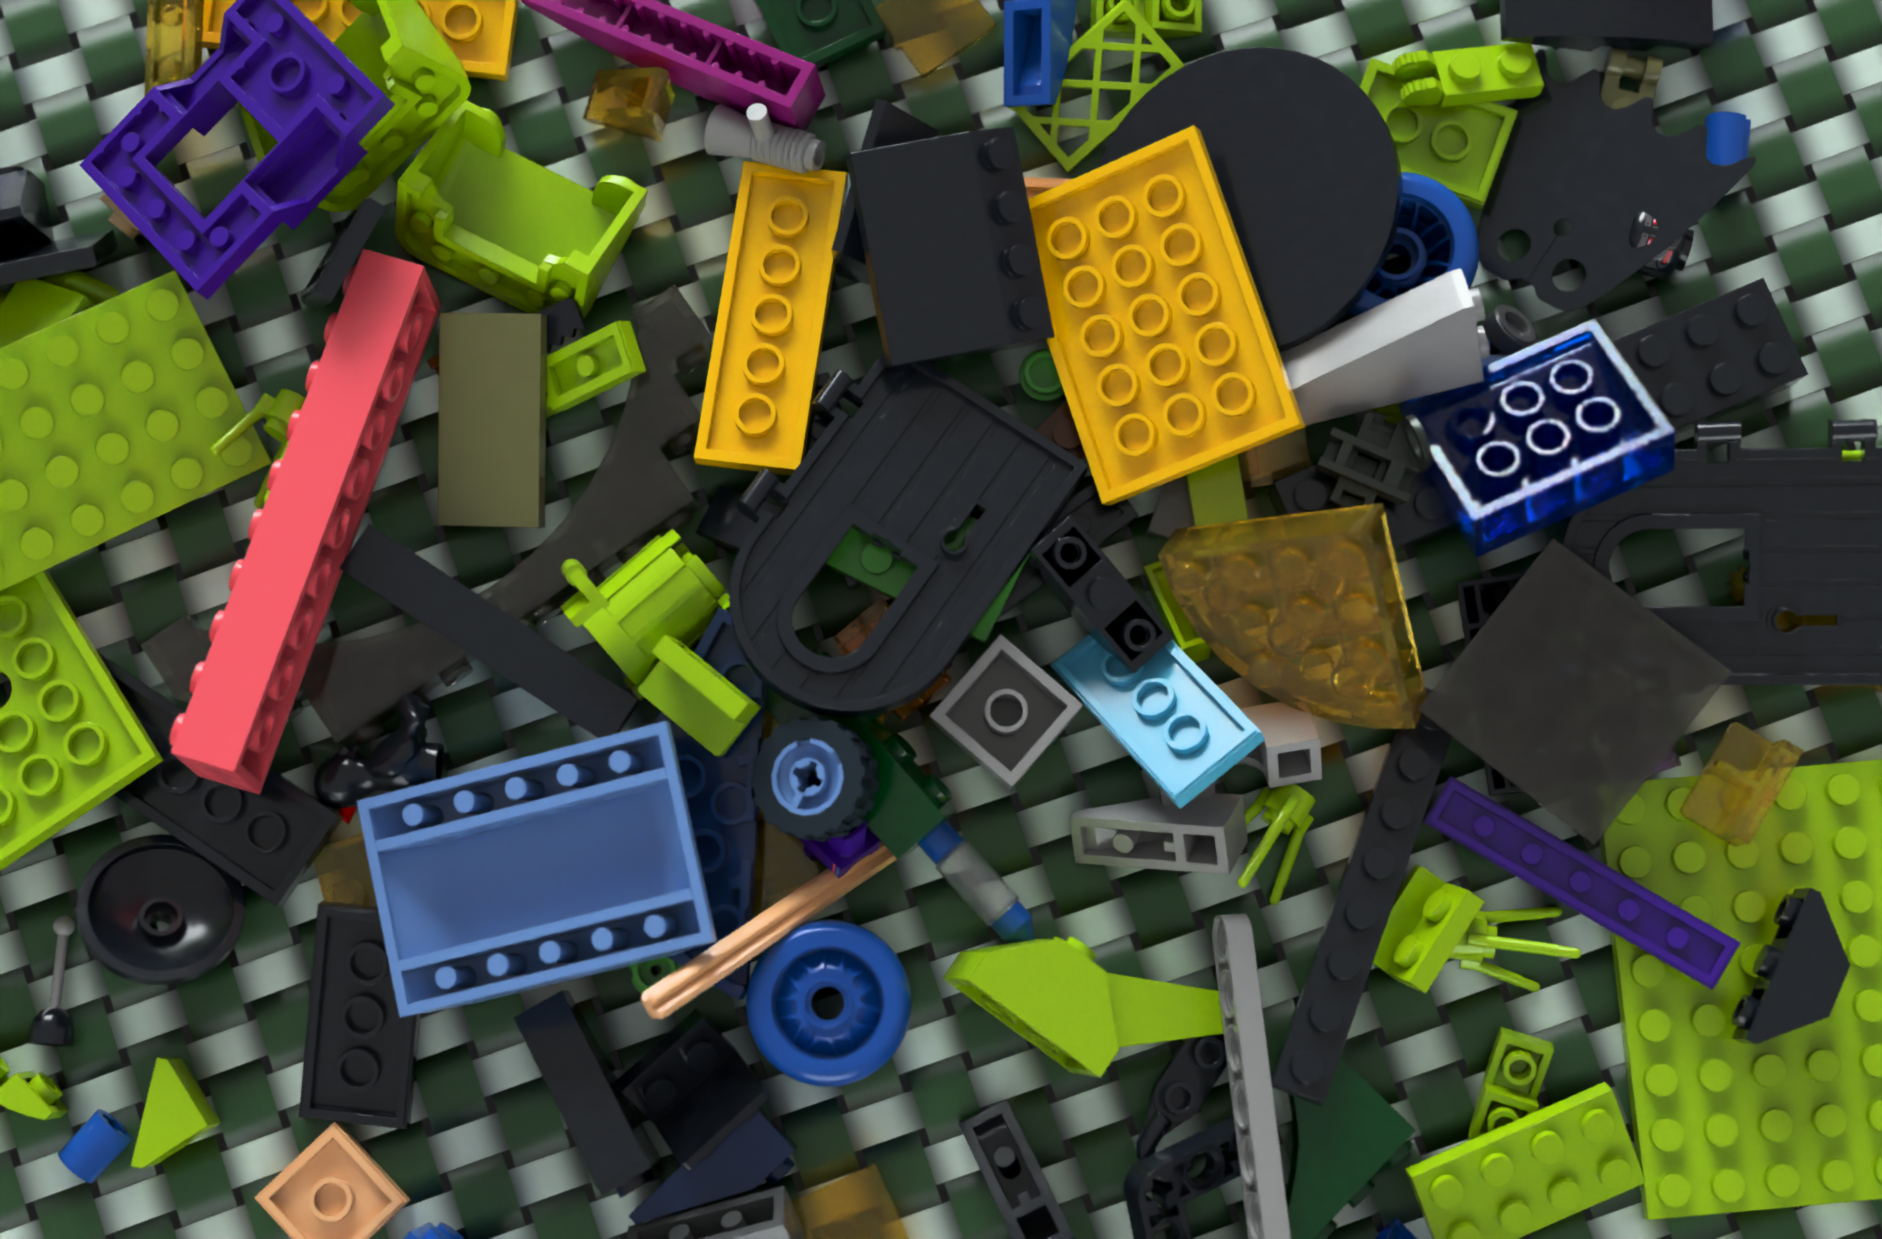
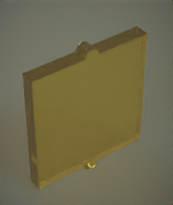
M885 0L875 7L884 27L894 39V49L904 52L923 79L996 28L995 21L979 0Z

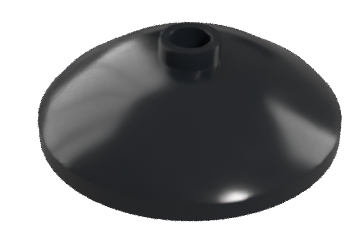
M159 834L128 840L102 855L89 869L83 879L77 897L76 913L81 938L88 951L102 966L112 973L133 982L148 985H172L204 975L219 965L230 954L243 929L246 904L243 887L239 880L173 835ZM163 921L170 927L164 931H158L153 929L151 925L155 922Z

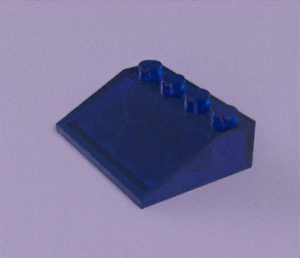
M1595 318L1482 367L1483 382L1407 400L1399 404L1403 417L1414 414L1422 425L1429 441L1433 458L1428 470L1452 520L1476 558L1674 471V429Z

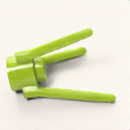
M286 388L281 389L276 398L263 393L256 406L228 430L210 449L213 455H219L263 416L265 417L267 422L263 429L270 436L280 441L281 444L254 500L256 508H262L267 501L270 493L267 483L271 467L277 459H283L289 443L286 437L289 420L295 410L302 409L305 397Z
M1298 785L1274 787L1273 790L1263 787L1256 800L1244 811L1247 826L1261 811L1266 810L1261 818L1270 827L1237 881L1238 886L1241 888L1248 885L1280 832L1289 835L1292 829H1294L1269 898L1270 904L1274 906L1280 902L1304 834L1314 820L1309 815V812L1315 805L1316 799Z
M1558 906L1486 912L1478 911L1449 958L1460 960V969L1479 971L1514 986L1538 992L1540 990L1538 982L1486 962L1483 958L1493 959L1496 948L1575 959L1581 956V950L1576 947L1561 946L1559 944L1497 936V927L1487 925L1488 923L1535 920L1562 915V909Z

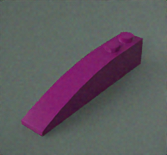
M521 0L526 6L610 53L672 84L714 103L724 104L746 115L749 106L761 103L766 106L771 122L806 131L826 96L815 64L656 0Z

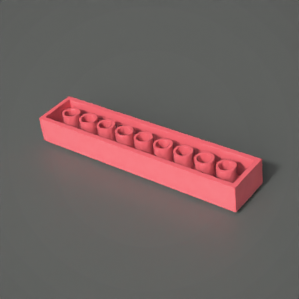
M364 248L357 265L353 264L343 281L342 291L345 296L339 312H333L326 323L324 331L326 346L320 362L314 361L308 370L305 382V389L308 393L301 410L293 412L289 420L286 433L287 440L289 441L283 459H277L271 467L267 483L270 493L264 509H258L252 517L248 531L251 543L244 560L239 559L232 569L229 579V589L232 592L225 611H218L213 619L209 634L212 645L206 661L199 662L195 667L190 681V692L193 694L186 713H181L177 716L170 733V744L173 746L170 753L197 776L258 795L261 793L343 571L339 567L351 551L442 306L423 265Z

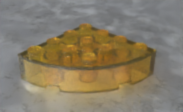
M1383 503L1177 528L1174 530L1158 554L1169 586L1192 627L1224 663L1254 687L1292 708L1312 713V715L1320 718L1372 729L1416 728L1428 698Z

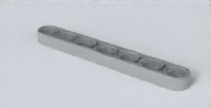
M1245 913L1216 915L1212 925V943L1248 1239H1291L1252 926Z

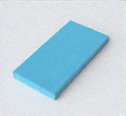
M1089 634L1050 665L1056 676L1179 809L1265 741L1262 732L1173 640L1168 642L1135 673L1129 671Z

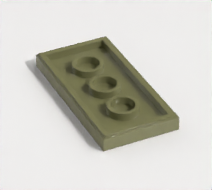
M440 313L438 525L545 528L546 314Z

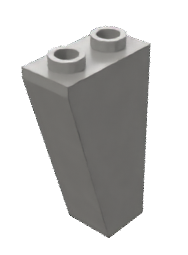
M1461 268L1449 271L1334 326L1300 345L1280 352L1305 426L1484 381L1481 359L1490 357V351L1483 326L1477 327V321L1485 320L1484 306L1478 287L1468 289Z

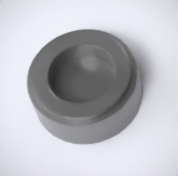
M1497 306L1483 321V328L1489 340L1506 355L1523 356L1536 342V333L1530 321L1520 311L1511 306Z

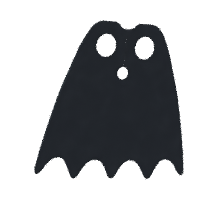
M1542 48L1537 51L1535 57L1544 87L1539 96L1516 99L1513 109L1517 110L1518 113L1483 207L1478 234L1479 260L1486 270L1504 280L1523 279L1529 282L1535 288L1537 297L1552 307L1562 311H1572L1602 297L1667 249L1754 166L1756 158L1749 157L1724 166L1712 164L1706 157L1707 127L1705 125H1698L1674 136L1662 135L1656 131L1652 123V98L1644 97L1621 109L1609 108L1603 103L1600 96V75L1598 70H1591L1567 84H1558L1549 77L1546 53ZM1639 212H1646L1656 220L1660 233L1650 244L1632 248L1629 244V234L1633 219ZM1566 219L1572 223L1571 232L1567 236H1557L1553 229L1555 223L1558 220ZM1509 230H1522L1528 234L1531 240L1529 252L1517 261H1509L1502 258L1497 250L1499 238ZM1573 259L1583 264L1586 270V278L1579 288L1573 291H1563L1554 285L1552 273L1560 262Z

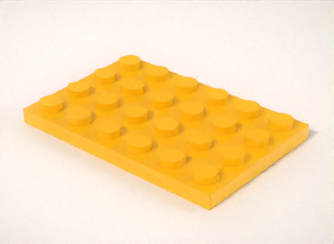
M1195 125L1028 199L1054 337L1047 339V343L1103 505L1111 506L1305 427L1200 129Z

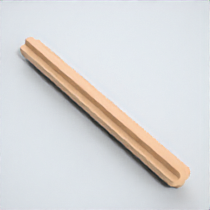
M880 840L879 849L876 852L859 860L841 878H838L829 869H826L643 992L641 1003L646 1008L647 1014L652 1019L666 1018L792 930L897 860L896 857Z

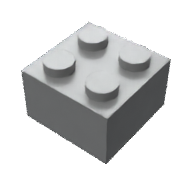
M1000 634L931 713L930 722L1011 791L1081 711L1083 704Z

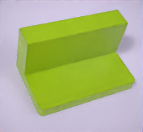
M664 635L652 650V653L660 661L639 686L638 691L713 755L722 757L761 707L680 640Z

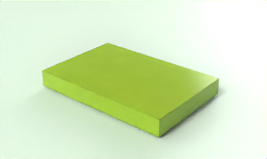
M1370 58L1360 88L1379 110L1391 132L1397 148L1401 172L1416 173L1432 178L1454 192L1464 205L1481 211L1518 111L1495 102L1439 107V104L1408 107V105L1402 103L1400 89L1407 83L1412 82V80H1423L1424 78H1396L1392 65Z

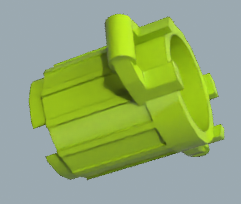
M673 529L663 537L660 535L656 536L598 587L587 577L586 569L578 560L568 559L564 561L561 567V573L571 585L576 586L579 591L560 608L576 628L583 624L627 675L623 680L640 701H643L645 697L639 693L638 688L660 661L652 653V650L663 636L667 635L678 639L690 648L703 637L719 607L727 611L730 609L729 595L725 593L721 596L727 590L696 554L693 555L683 542L675 549H672L682 539Z

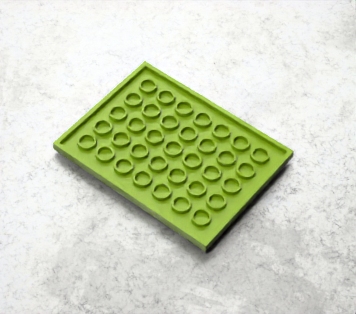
M1882 759L1594 785L1593 791L1602 863L1740 942L1739 947L1716 986L1711 990L1610 931L1635 1151L1645 1178L1644 1184L1640 1185L1643 1218L1655 1220L1882 1199ZM1812 888L1821 892L1850 964L1849 971L1830 1016L1758 1044L1740 1043L1732 1039L1736 1026L1731 1022L1733 1012L1740 998L1744 994L1750 996L1758 977L1753 974V966L1762 947L1765 944L1771 945L1779 925L1774 924V917L1780 902L1785 895H1792L1794 889Z

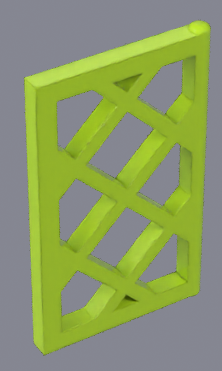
M1131 0L1119 2L1070 46L1067 64L1082 50H1095L1093 80L1063 79L1056 104L1052 105L1051 117L1032 116L1026 107L1009 108L1018 114L1068 173L1116 131L1132 107L1148 91L1163 79L1185 66L1135 9ZM1125 13L1136 26L1134 44L1104 42L1105 30ZM1143 35L1152 45L1143 44ZM1103 51L1134 53L1131 83L1101 81ZM1142 53L1161 54L1171 66L1152 84L1140 83ZM1062 88L1092 89L1090 119L1060 118ZM1100 90L1131 92L1130 103L1110 121L1098 120ZM1041 125L1051 126L1050 135ZM1059 126L1089 128L1088 140L1069 157L1058 146Z

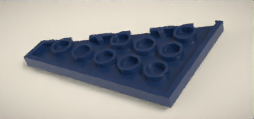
M721 607L718 608L694 652L757 703L761 709L722 757L713 755L662 711L654 723L670 722L717 939L715 942L667 956V958L681 966L752 920L754 914L760 808L756 807L753 799L755 792L754 788H751L750 777H753L754 767H752L754 757L758 756L761 750L759 746L764 740L767 686L757 677L745 660L734 635L731 614ZM751 959L715 983L714 986L737 1000L744 999L750 979Z

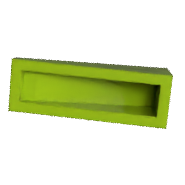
M1173 556L1144 566L1143 572L1161 622L1174 636L1172 640L1194 663L1209 659L1213 639L1175 557Z

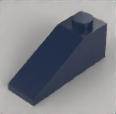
M760 1106L757 1113L730 1133L718 1145L710 1157L700 1161L690 1171H686L681 1166L639 1205L629 1217L635 1224L755 1189L763 1180L773 1187L796 1165L789 1156L798 1147Z

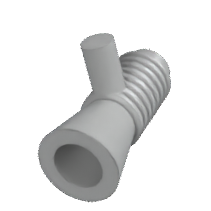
M761 103L749 106L746 115L724 104H718L712 110L706 124L704 146L709 155L752 157V160L755 162L773 165L774 167L801 174H806L810 170L818 172L825 161V141L818 140L813 132L771 122L766 106Z

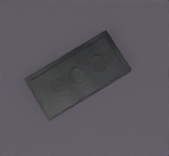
M321 901L318 904L299 1117L407 1129L410 1125L421 1014L399 1017L378 907Z

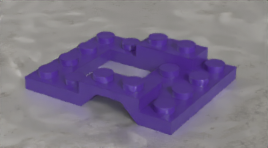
M237 0L224 13L220 44L214 54L191 78L154 86L81 162L80 166L188 284L208 300L282 222L294 230L360 162L368 152L359 142L395 104L290 0ZM239 101L279 143L205 219L159 170L157 165L192 128L205 136Z

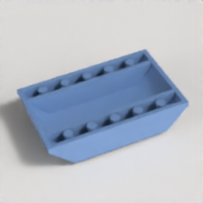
M669 721L659 722L357 801L400 1018L512 995L680 954L717 941Z

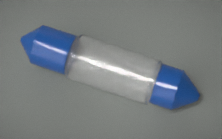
M947 821L919 845L935 863L936 870L986 926H991L1004 942L1016 943L1034 940L1033 917L1019 902L1018 895L968 840H964Z

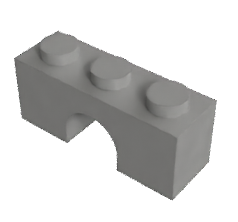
M1306 697L1240 708L1262 732L1265 741L1237 764L1251 765L1260 769L1266 777L1269 788L1322 779L1320 737ZM1215 781L1191 801L1216 797ZM1157 785L1162 806L1173 805V801Z

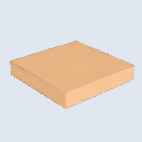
M337 1121L331 1124L254 1197L291 1239H371L411 1201L349 1131Z

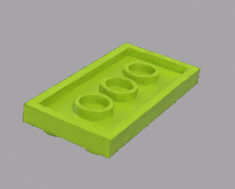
M1606 1082L1405 1168L1432 1239H1518L1644 1184L1645 1179L1614 1092Z

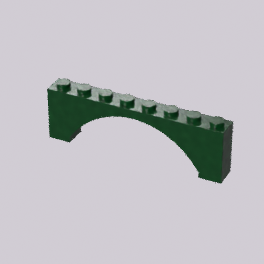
M1341 1057L1339 1058L1323 1105L1318 1106L1288 1094L1293 1144L1290 1174L1285 1194L1291 1239H1327L1338 1225L1333 1220L1337 1213L1347 1203L1352 1208L1361 1203L1375 1186L1370 1180L1371 1177L1384 1164L1389 1168L1394 1167L1413 1146L1407 1139L1416 1129Z

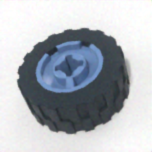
M809 716V719L801 717L791 719V723L785 726L779 725L772 730L774 733L768 739L765 738L759 746L761 750L758 756L754 757L752 764L754 773L753 777L750 778L751 788H754L755 792L753 799L756 807L761 808L764 813L762 817L769 824L776 825L778 827L777 830L786 835L821 842L831 841L832 837L842 838L850 834L849 830L859 827L865 821L864 817L867 812L872 811L875 801L873 800L876 791L879 792L880 781L877 780L878 762L873 759L871 754L873 750L868 742L862 741L858 732L844 726V724L815 716ZM816 770L817 777L822 779L821 785L810 787L808 777L812 771Z

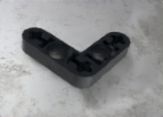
M1234 1117L1227 1118L1152 1154L1131 1167L1124 1181V1195L1134 1239H1153L1157 1229L1168 1222L1171 1225L1169 1239H1192L1185 1203L1241 1176L1238 1153L1234 1151L1237 1149ZM1204 1152L1206 1156L1204 1169L1196 1177L1190 1178L1188 1175L1190 1161L1198 1153ZM1157 1178L1158 1182L1153 1184L1152 1180ZM1151 1190L1153 1199L1147 1196L1146 1192Z

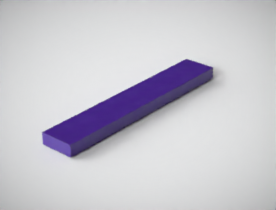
M1452 776L1449 777L1423 822L1711 990L1716 986L1740 945L1739 941Z

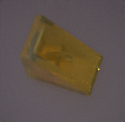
M661 67L597 70L583 119L593 124L661 142L675 96L668 71Z

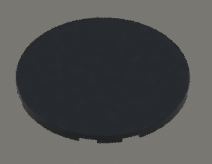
M1274 47L1238 48L1204 57L1180 68L1154 86L1132 107L1111 137L1098 168L1193 125L1200 129L1278 351L1280 353L1289 350L1326 331L1343 318L1363 297L1361 293L1370 283L1378 268L1383 267L1398 229L1396 222L1400 205V193H1402L1401 165L1393 137L1379 110L1354 81L1334 66L1298 51Z

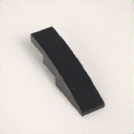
M1500 0L1501 41L1588 52L1600 46L1647 51L1657 45L1702 51L1714 45L1712 0Z

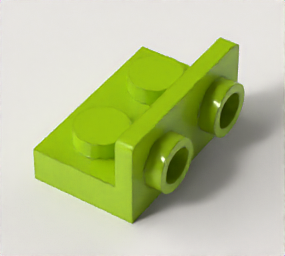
M1415 865L1397 892L1373 964L1396 981L1426 994L1485 901L1467 889L1444 882L1425 867Z

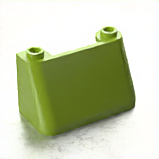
M350 0L357 9L363 12L333 43L395 105L359 142L368 153L317 207L331 212H345L355 208L361 201L368 198L422 145L470 95L471 84L463 64L416 0ZM238 101L259 163L279 142Z
M466 100L439 126L398 180L395 235L398 242L414 257L528 314H535L560 301L571 298L578 303L585 319L645 207L648 190L637 185L627 177L606 175L599 180L594 191H591L505 148L506 133L500 118L493 111L479 107Z

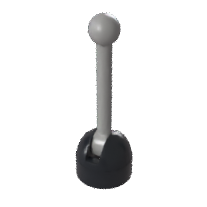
M62 915L56 918L53 923L54 932L58 936L50 1007L41 1010L33 1018L28 1044L73 1047L74 1020L67 1011L61 1008L68 938L75 930V922L70 916Z

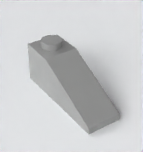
M1216 793L1214 798L1191 801L1181 809L1175 804L1162 806L1160 797L1072 811L1069 816L1075 863L1229 875L1248 842L1243 795Z

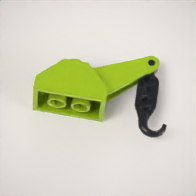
M1055 936L1053 939H1034L961 951L942 979L1070 1073L1101 1078L1119 1051V1047L1184 1039L1152 1087L1146 1123L1141 1129L1136 1143L1139 1161L1155 1154L1156 1147L1164 1135L1195 1115L1227 1066L1218 991L1106 973L1104 969L1093 962L1097 956L1096 953L1087 945L1071 936L1066 941ZM1192 1160L1190 1161L1188 1167V1173L1194 1167V1162Z

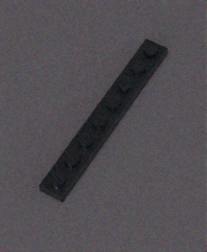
M1413 683L1408 690L1274 1067L1271 1082L1272 1087L1318 1106L1324 1104L1464 704L1460 700Z

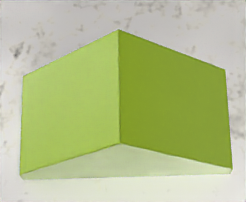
M174 1056L156 1058L132 1158V1167L142 1169L155 1166L221 1123L182 1058Z

